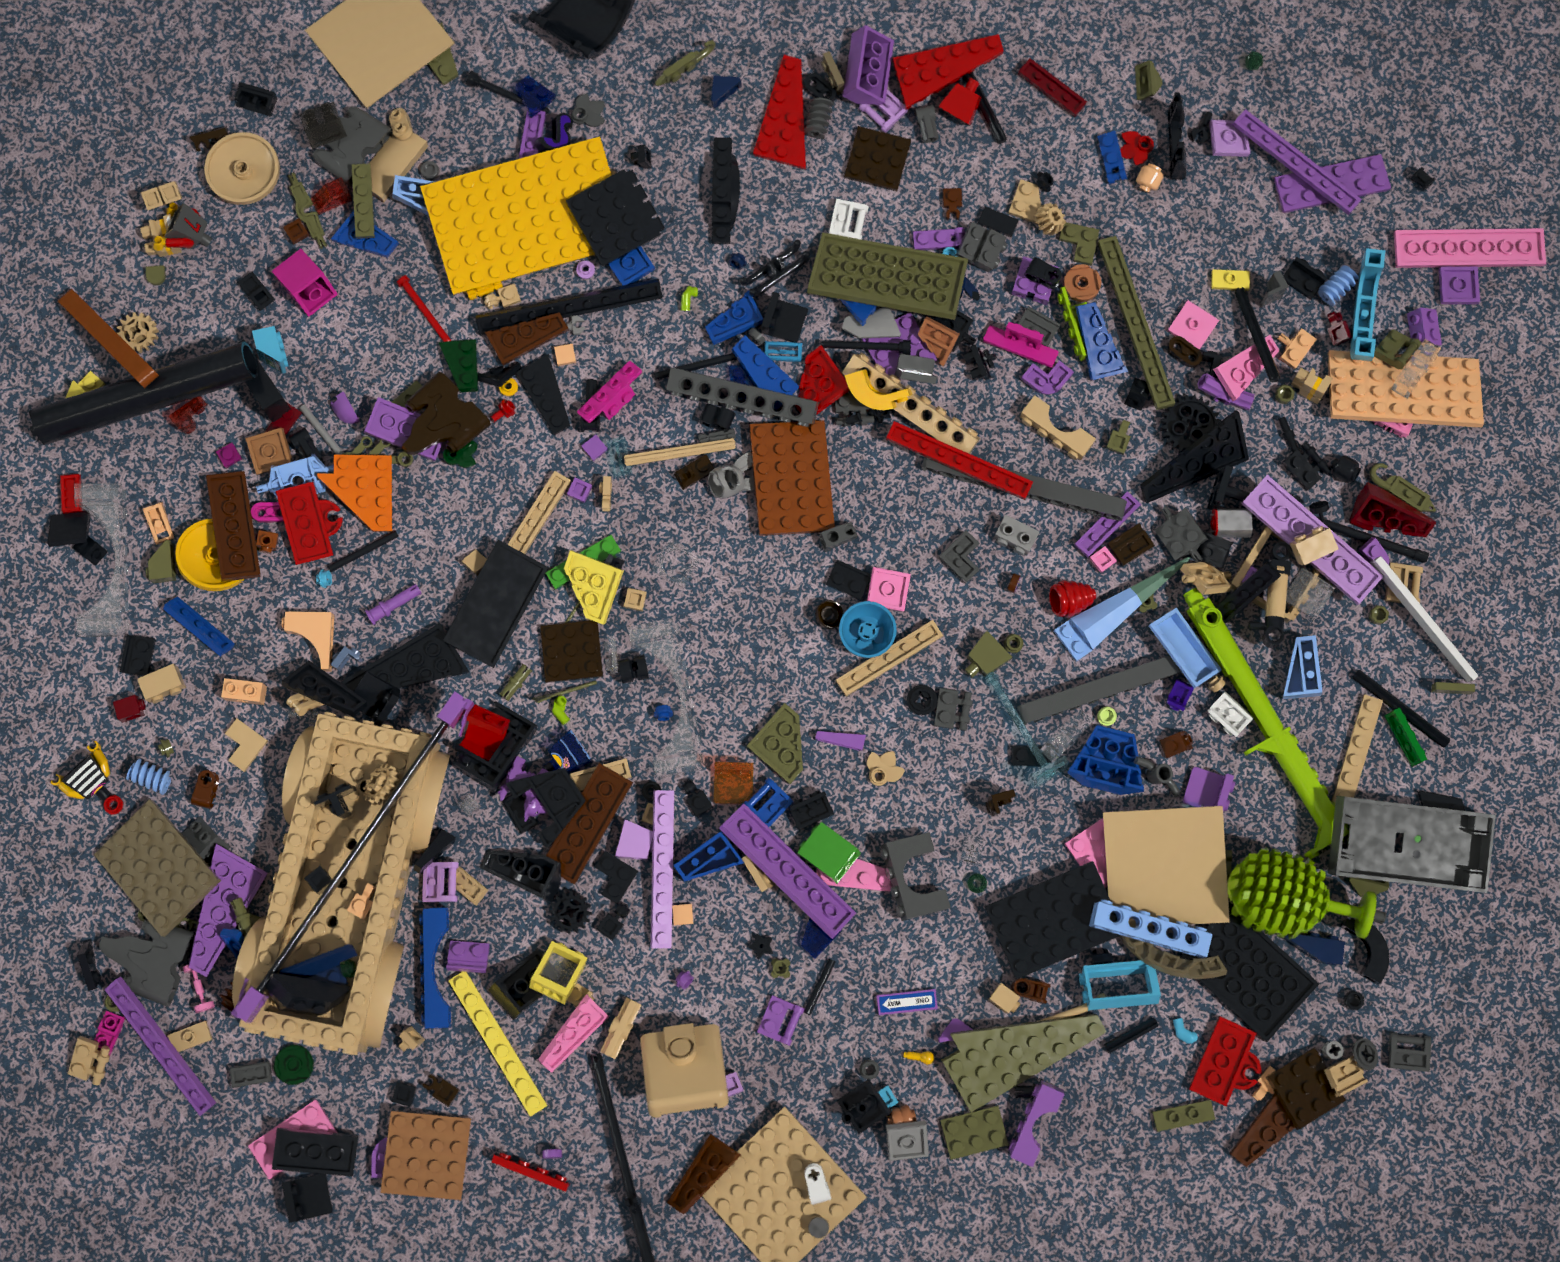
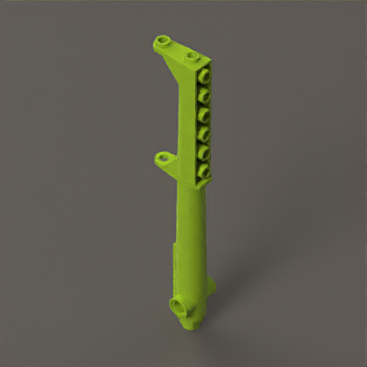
M1195 587L1183 594L1189 606L1186 612L1213 658L1222 669V673L1225 677L1228 676L1266 740L1243 753L1246 756L1257 750L1274 755L1318 826L1314 848L1303 854L1305 858L1313 859L1319 855V850L1331 844L1335 803L1331 802L1327 795L1329 793L1326 787L1319 783L1317 779L1319 776L1316 770L1309 766L1306 753L1303 750L1300 751L1297 746L1298 740L1294 734H1290V726L1287 728L1283 726L1223 622L1221 612L1215 608L1210 598L1204 599L1203 595ZM1206 617H1209L1212 623L1208 622ZM1347 823L1344 824L1343 837L1349 833Z

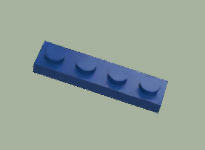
M178 596L164 605L163 610L220 657L233 648L235 643Z

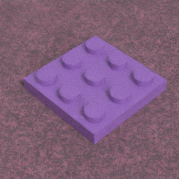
M911 312L895 319L901 334L900 337L861 338L863 342L899 343L900 341L903 342V340H911V355L932 358L935 362L937 361L934 353L930 352L927 344L918 336L920 328ZM868 350L875 364L877 363L884 367V372L888 375H895L899 351Z

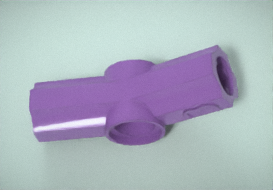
M1207 373L1203 374L1197 383L1198 389L1213 396L1216 402H1224V405L1231 404L1249 411L1254 400V394L1243 391L1237 400L1232 401L1220 380Z

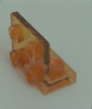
M715 762L714 803L743 804L745 801H748L753 796L754 763Z

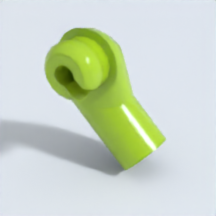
M688 286L681 296V311H690L691 297L698 296L697 287Z
M558 696L554 700L552 713L562 725H565L570 721V718L564 712L567 700L564 696Z

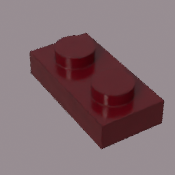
M288 404L291 410L284 413L283 417L275 422H271L265 432L283 428L286 436L302 412Z

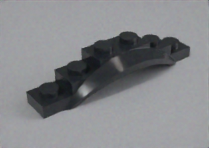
M714 137L712 244H730V234L735 224L739 205L740 173L737 159L732 153V138Z

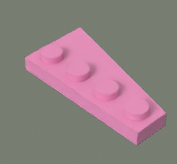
M1271 335L1265 337V340L1274 358L1280 350ZM1254 344L1216 367L1213 371L1231 400L1235 401L1250 385L1252 380L1260 374L1264 366Z
M860 859L853 863L838 884L834 883L817 868V875L828 886L891 892L892 885L890 879L886 876L885 868Z
M586 994L538 1060L552 1073L609 1016Z

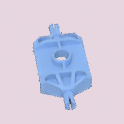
M311 454V457L286 464L272 465L269 482L256 486L258 494L270 491L277 497V490L297 486L293 482V478L301 476L304 480L302 484L314 481L317 494L325 492L326 485L317 478V473H334L333 465L325 466L315 454Z

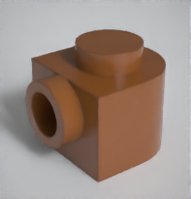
M259 530L256 546L260 548V552L271 554L272 551H276L279 534Z

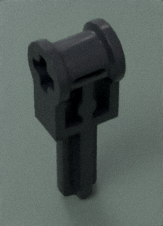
M595 379L586 381V402L597 392V380ZM601 413L591 423H588L581 417V432L585 430L600 432Z

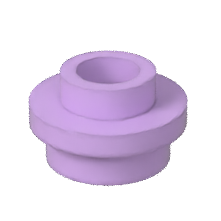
M582 261L577 265L576 271L580 278L589 279L594 275L595 267L590 261ZM584 267L589 268L586 272L582 271Z

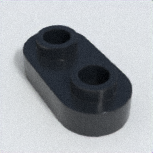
M810 73L805 77L804 87L815 98H825L823 95L828 93L830 97L826 99L835 101L836 90L817 73ZM816 82L817 85L811 86L810 83Z

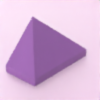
M958 1018L952 1019L939 1036L938 1042L953 1041L950 1036L952 1032L973 1029Z

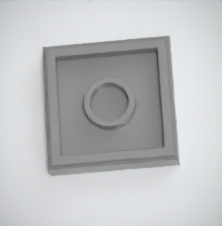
M926 1120L886 1125L889 1161L929 1157Z

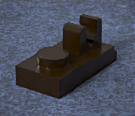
M226 125L191 134L189 138L193 141L196 150L201 151V141L206 144L207 149H210L211 143L209 139L214 138L215 141H219L225 135H228L229 131Z
M704 455L676 471L674 476L684 490L709 476L714 466L708 456Z

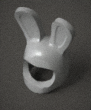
M751 452L741 455L733 465L719 466L709 473L708 484L715 497L726 499L740 491L755 492L754 477L744 479L742 473L753 466Z

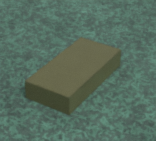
M1446 682L1432 684V693L1470 695L1475 692V684Z

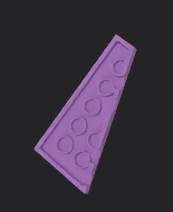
M217 844L214 847L210 868L221 881L203 898L188 968L204 977H207L226 945L220 936L223 928L235 929L238 924L235 921L236 915L230 902L237 898H242L247 909L267 875V872Z

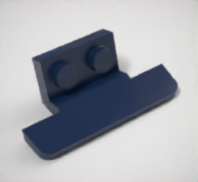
M347 944L281 969L278 974L348 985L341 962L358 956L353 945Z

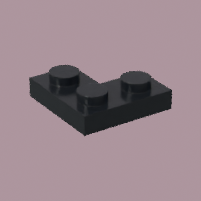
M604 851L595 868L611 877L601 895L618 905L637 875L638 870Z

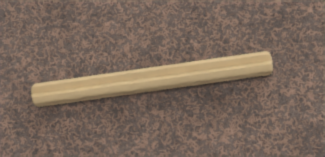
M734 438L628 454L624 456V463L626 466L732 450L735 449L736 444Z

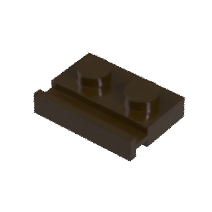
M1140 523L1107 544L1122 567L1155 546L1145 530L1142 529Z

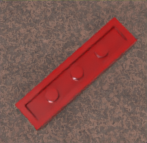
M506 1153L494 1154L491 1162L562 1191L566 1192L569 1188L570 1183L566 1182V1177L558 1174L555 1177L548 1175V1170L537 1167L535 1170L529 1167L530 1163L520 1159L517 1163L510 1160L512 1156Z

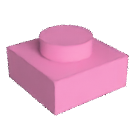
M1106 546L1089 558L1100 573L1117 561Z

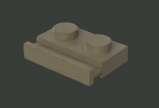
M830 51L823 53L821 65L824 72H827L829 76L828 79L831 87H834L837 95H840L844 90V81Z

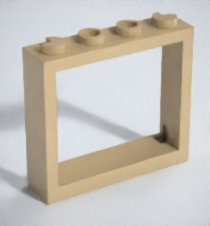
M1265 526L1231 581V590H1235L1240 585L1270 535L1283 541L1267 526ZM1313 569L1291 607L1285 613V623L1295 620L1300 612L1297 610L1300 604L1304 605L1309 598V595H1307L1309 589L1313 590L1319 581L1317 576L1320 573L1317 569ZM1257 596L1252 602L1266 611L1267 601Z

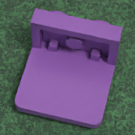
M1194 767L1188 780L1183 803L1192 807L1223 806V812L1227 811L1230 800H1227L1229 792L1232 793L1235 787L1234 775L1227 773L1222 776Z

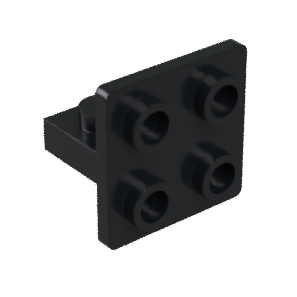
M344 783L335 788L336 791L328 794L326 792L317 796L318 800L313 802L315 806L320 808L329 805L333 815L346 818L351 813L343 797L357 791V789L353 785H346Z

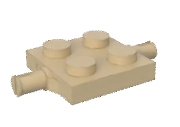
M1186 563L1180 569L1185 574L1182 576V582L1193 583L1203 595L1229 592L1232 588V585L1226 580L1231 578V573L1229 571H1219L1210 563Z

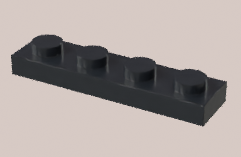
M1268 561L1215 606L1221 612L1222 620L1225 624L1281 576Z

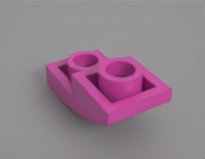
M109 1011L105 1012L94 1041L99 1042L97 1050L101 1051L102 1046L110 1047L109 1055H111L124 1024V1017Z

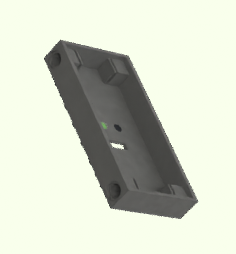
M1336 796L1328 874L1488 893L1496 815ZM1347 823L1349 824L1348 842L1346 849H1342L1344 824ZM1396 832L1403 833L1401 853L1394 852Z

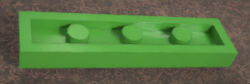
M610 535L580 553L604 562L609 553L616 555L621 550L613 536ZM566 561L546 572L555 590L570 582V578L564 570Z

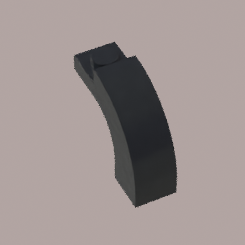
M1355 919L1343 920L1340 927L1356 936ZM1372 925L1368 936L1365 939L1359 938L1367 950V960L1360 975L1375 984H1381L1389 967V950L1381 932Z

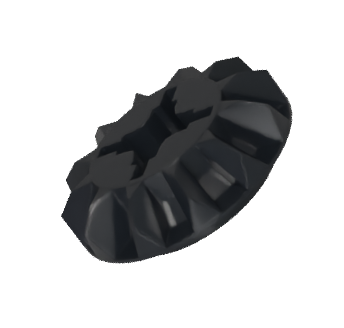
M917 685L907 695V705L917 715L926 716L933 712L937 706V695L927 685ZM920 692L923 698L928 699V701L925 702V708H923L921 703H914L916 700L919 699Z

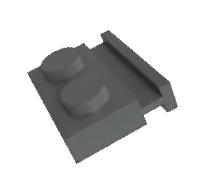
M1029 306L1018 322L1024 328L1036 330L1043 334L1042 345L1047 347L1061 325Z

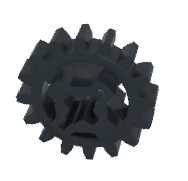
M570 891L569 896H567L565 892H562V898L555 897L558 901L557 903L551 902L554 910H549V913L554 914V916L550 918V921H556L554 927L561 926L560 932L562 933L565 929H567L568 934H571L572 930L579 933V927L585 929L584 923H590L587 916L592 915V912L587 909L591 905L585 904L587 901L586 897L580 899L581 893L574 896L573 891ZM570 900H576L579 903H581V905L575 906L571 903ZM563 903L562 911L558 912L559 906ZM568 908L576 910L572 918L569 915H565L568 912ZM584 912L581 921L578 923L577 918L579 914ZM560 920H568L571 926L564 925Z

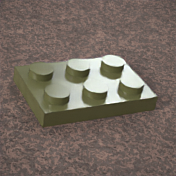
M999 1106L940 1120L950 1160L1009 1145Z

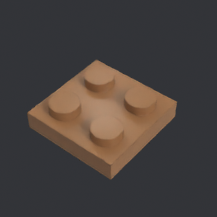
M283 428L246 438L256 475L270 472L272 465L278 466L293 462Z

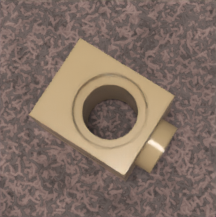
M1002 983L998 985L988 999L997 1007H1000L1006 1014L1010 1011L1014 1013L1020 1005L1018 1002L1020 997Z

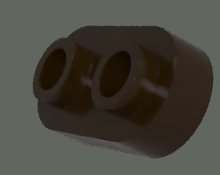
M1175 336L1169 341L1168 351L1187 367L1193 368L1200 364L1202 360L1201 351L1185 338ZM1175 344H1178L1180 346L1179 350H1176L1174 348ZM1189 356H1194L1195 361H1190Z

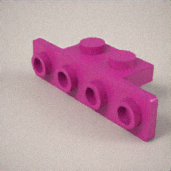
M1008 322L1006 330L990 325L983 338L985 343L1048 367H1053L1059 353L1055 349L1042 345L1043 334L1036 330L1024 328L1017 323Z
M628 361L577 411L578 415L588 423H591L602 412L610 420L636 395L630 384L642 373V370L633 362Z

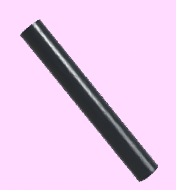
M828 959L805 1007L804 1013L811 1015L835 965V961Z

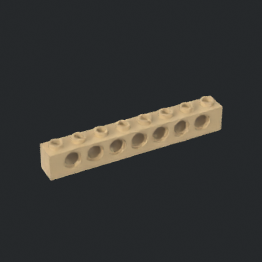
M858 353L854 354L842 372L843 375H848L861 371L864 367L868 368L870 371L869 380L872 386L882 393H893L895 388L903 390L911 387L901 384V380L893 374L890 376L885 373V368L877 363L875 365L869 361L870 358L863 353H860V355ZM879 378L885 380L884 388L878 386L877 380ZM911 387L913 395L908 396L907 401L897 403V400H895L897 406L894 408L895 411L941 442L970 454L981 439L977 436L978 433L975 430L962 426V421L956 417L951 418L946 415L947 411L940 406L937 408L933 406L929 398L917 395L913 387ZM910 399L916 402L915 409H911L908 406ZM925 410L931 412L932 417L930 420L924 418L923 413ZM940 421H945L947 423L946 430H941L939 428ZM956 431L962 433V441H957L954 438Z

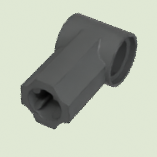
M929 105L915 108L914 113L918 119L917 125L920 127L923 143L937 141L939 136L935 123L934 106Z

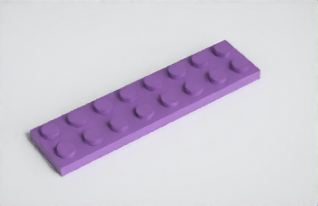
M745 804L719 827L831 939L856 914L843 899Z

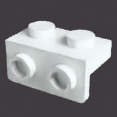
M1224 692L1208 709L1209 717L1216 723L1219 721L1224 726L1225 732L1235 737L1254 718L1227 692Z

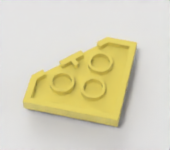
M570 550L564 570L570 578L574 593L583 608V613L590 620L606 624L624 570Z

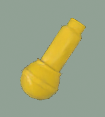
M908 1051L904 1052V1058L921 1061L926 1065H930L934 1061V1054L930 1051L922 1053Z

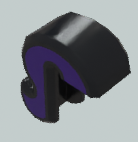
M560 113L551 120V138L539 137L534 142L535 147L540 153L570 145L571 137L568 130L573 126L572 118L567 113Z

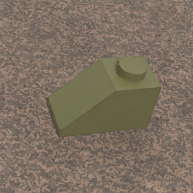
M165 540L148 560L146 577L152 583L176 581L174 544L170 540Z

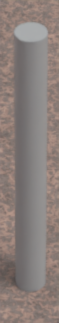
M305 404L302 405L299 410L336 455L343 454V450Z

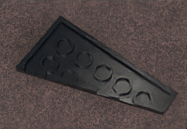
M1237 410L1232 412L1140 484L1145 502L1149 503L1215 475L1221 469H1224L1226 465L1233 467L1248 461L1249 456L1240 413Z

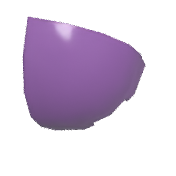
M344 391L336 396L337 400L335 402H330V406L339 420L350 424L360 422Z

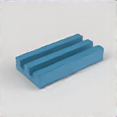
M765 341L764 353L772 361L801 362L802 343ZM768 346L798 348V351L768 349ZM768 353H769V354H791V355H798V357H794V356H772V355H768Z

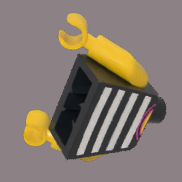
M94 741L96 748L91 749L89 745L87 746L91 753L66 776L63 777L56 774L59 777V781L56 783L51 780V784L59 787L68 797L90 799L96 794L104 801L110 796L111 792L104 786L109 781V764L97 741Z

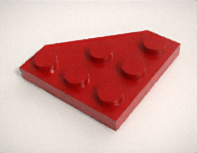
M822 345L806 356L805 370L799 386V397L818 401L817 414H819L849 392L850 389L845 377ZM795 405V407L798 409V411H799L800 414H801V407L798 406V405Z

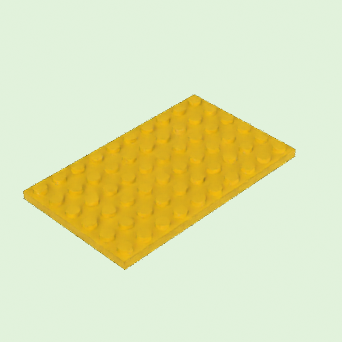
M600 136L420 186L453 295L595 255L567 206L566 200L612 176Z

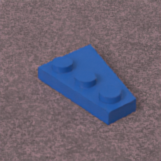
M354 211L331 238L333 242L386 258L391 255L399 244L397 240L376 225H374L375 238L356 239Z
M749 290L738 302L735 301L730 309L725 313H721L705 327L713 345L763 323L764 319L753 297L750 296Z

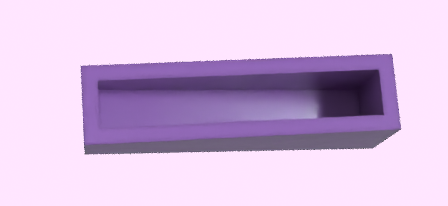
M817 731L815 740L862 751L866 735Z

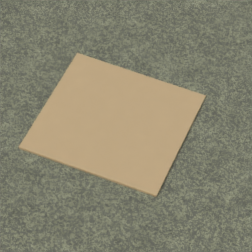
M345 0L305 30L366 108L377 102L455 44L420 0Z
M1223 806L1103 812L1108 896L1110 901L1113 902V906H1129L1132 908L1131 911H1146L1155 918L1164 916L1169 918V922L1176 923V921L1187 924L1230 922ZM1130 917L1128 923L1130 927H1135L1136 921Z

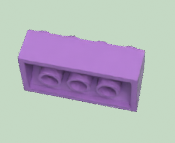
M866 25L852 33L843 97L856 104H885L894 45L893 39Z

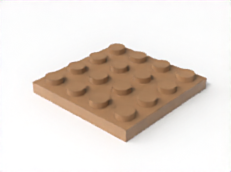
M391 1111L380 1193L461 1200L471 1118Z

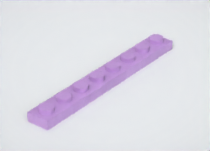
M653 790L651 948H671L673 790Z

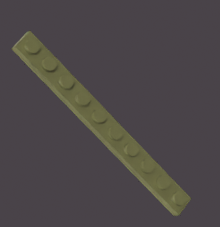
M1116 236L1098 240L1097 244L1155 408L1160 410L1174 406L1173 394Z

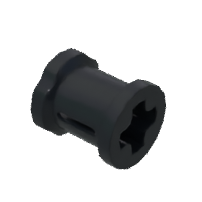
M1423 167L1418 169L1410 178L1412 181L1415 180L1422 187L1423 191L1436 180L1434 177L1431 178L1424 171Z

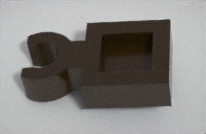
M429 1074L428 1077L433 1080V1084L428 1086L423 1083L422 1086L427 1090L433 1089L435 1092L432 1096L450 1107L460 1089L445 1079L439 1083L436 1076Z

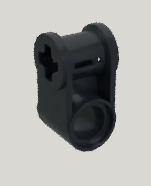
M1036 257L1032 259L1024 274L1029 280L1049 289H1056L1060 285L1062 277L1060 269Z

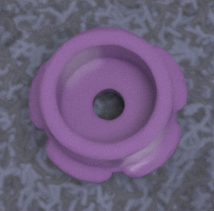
M690 971L679 973L676 977L677 987H681L683 990L688 988L694 979L690 975Z

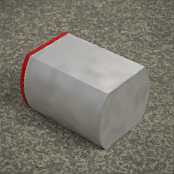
M1248 509L1212 510V514H1210L1212 534L1221 538L1251 537L1253 530L1252 513Z

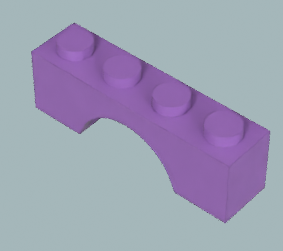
M1041 1081L1040 1085L1036 1084L1032 1093L1035 1097L1032 1103L1028 1102L1024 1114H1026L1024 1122H1019L1016 1130L1018 1136L1016 1140L1012 1139L1008 1148L1011 1151V1158L1033 1167L1041 1149L1040 1144L1032 1134L1033 1125L1041 1115L1057 1112L1065 1095L1063 1089L1045 1081Z

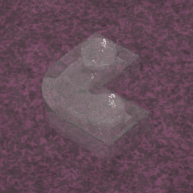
M607 636L608 641H604L605 653L609 652V659H605L606 671H610L611 675L619 674L616 636Z

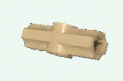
M626 998L618 1016L614 1018L609 1028V1034L600 1051L601 1053L616 1059L624 1041L629 1037V1032L634 1026L633 1023L642 1006L641 1004Z

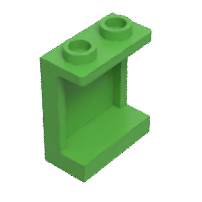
M822 822L812 829L811 836L807 841L805 840L800 844L799 851L797 852L801 858L818 868L836 884H838L861 854L858 848Z

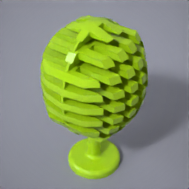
M1266 847L1261 848L1257 855L1256 853H1249L1239 865H1236L1230 874L1227 890L1228 899L1230 898V901H1233L1234 904L1232 915L1235 917L1238 914L1242 915L1241 919L1244 920L1242 924L1247 929L1252 924H1255L1252 928L1256 932L1264 930L1265 934L1273 935L1276 933L1277 937L1284 938L1288 934L1289 939H1294L1299 933H1307L1318 922L1320 923L1326 912H1332L1356 918L1355 934L1357 937L1365 939L1370 932L1376 910L1375 892L1367 891L1362 896L1358 907L1330 900L1329 888L1327 889L1323 882L1326 872L1320 870L1317 873L1316 867L1313 866L1315 862L1310 858L1302 862L1304 860L1302 855L1296 854L1292 858L1291 852L1285 851L1281 854L1279 849L1274 848L1268 853L1269 850Z

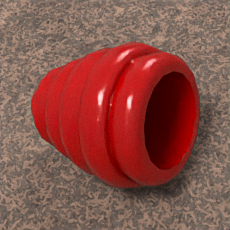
M1059 581L1051 586L1049 592L1050 605L1057 617H1073L1088 606H1091L1096 599L1094 588H1091L1088 584L1076 583L1075 581Z

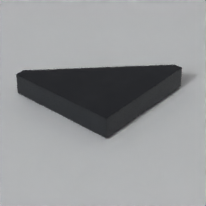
M516 362L511 367L504 368V366L489 369L490 372L478 373V381L501 387L521 369V363Z

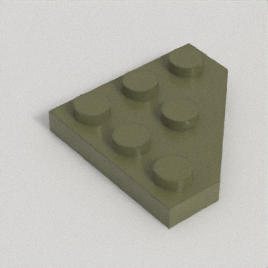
M784 703L746 747L790 785L803 771L799 715Z

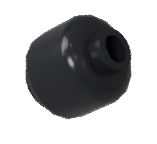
M1343 455L1339 459L1335 458L1331 465L1333 476L1344 483L1354 482L1361 471L1359 462L1347 455Z

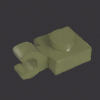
M1123 420L1119 431H1112L1106 449L1124 455L1131 436L1126 435L1130 422Z

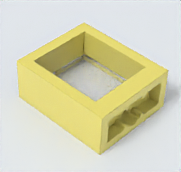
M552 941L531 978L529 988L565 1005L584 970L587 957L581 952L568 949L562 943Z

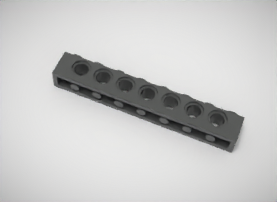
M672 367L666 390L671 391V395L682 397V394L689 395V399L700 401V398L707 399V403L718 405V402L724 403L726 408L736 410L737 406L743 408V412L754 414V411L762 412L761 416L772 418L775 415L780 417L779 420L789 423L792 419L798 421V425L809 427V424L815 423L819 405L818 401ZM687 379L692 382V387L689 390L684 388V382ZM704 384H708L710 386V392L708 394H704L702 392V386ZM722 388L728 390V396L725 399L720 396ZM741 392L745 393L747 397L744 403L738 400V395ZM760 396L765 400V404L762 407H758L756 404V399ZM776 401H781L783 404V409L779 412L774 408ZM795 405L801 407V414L795 416L792 412Z

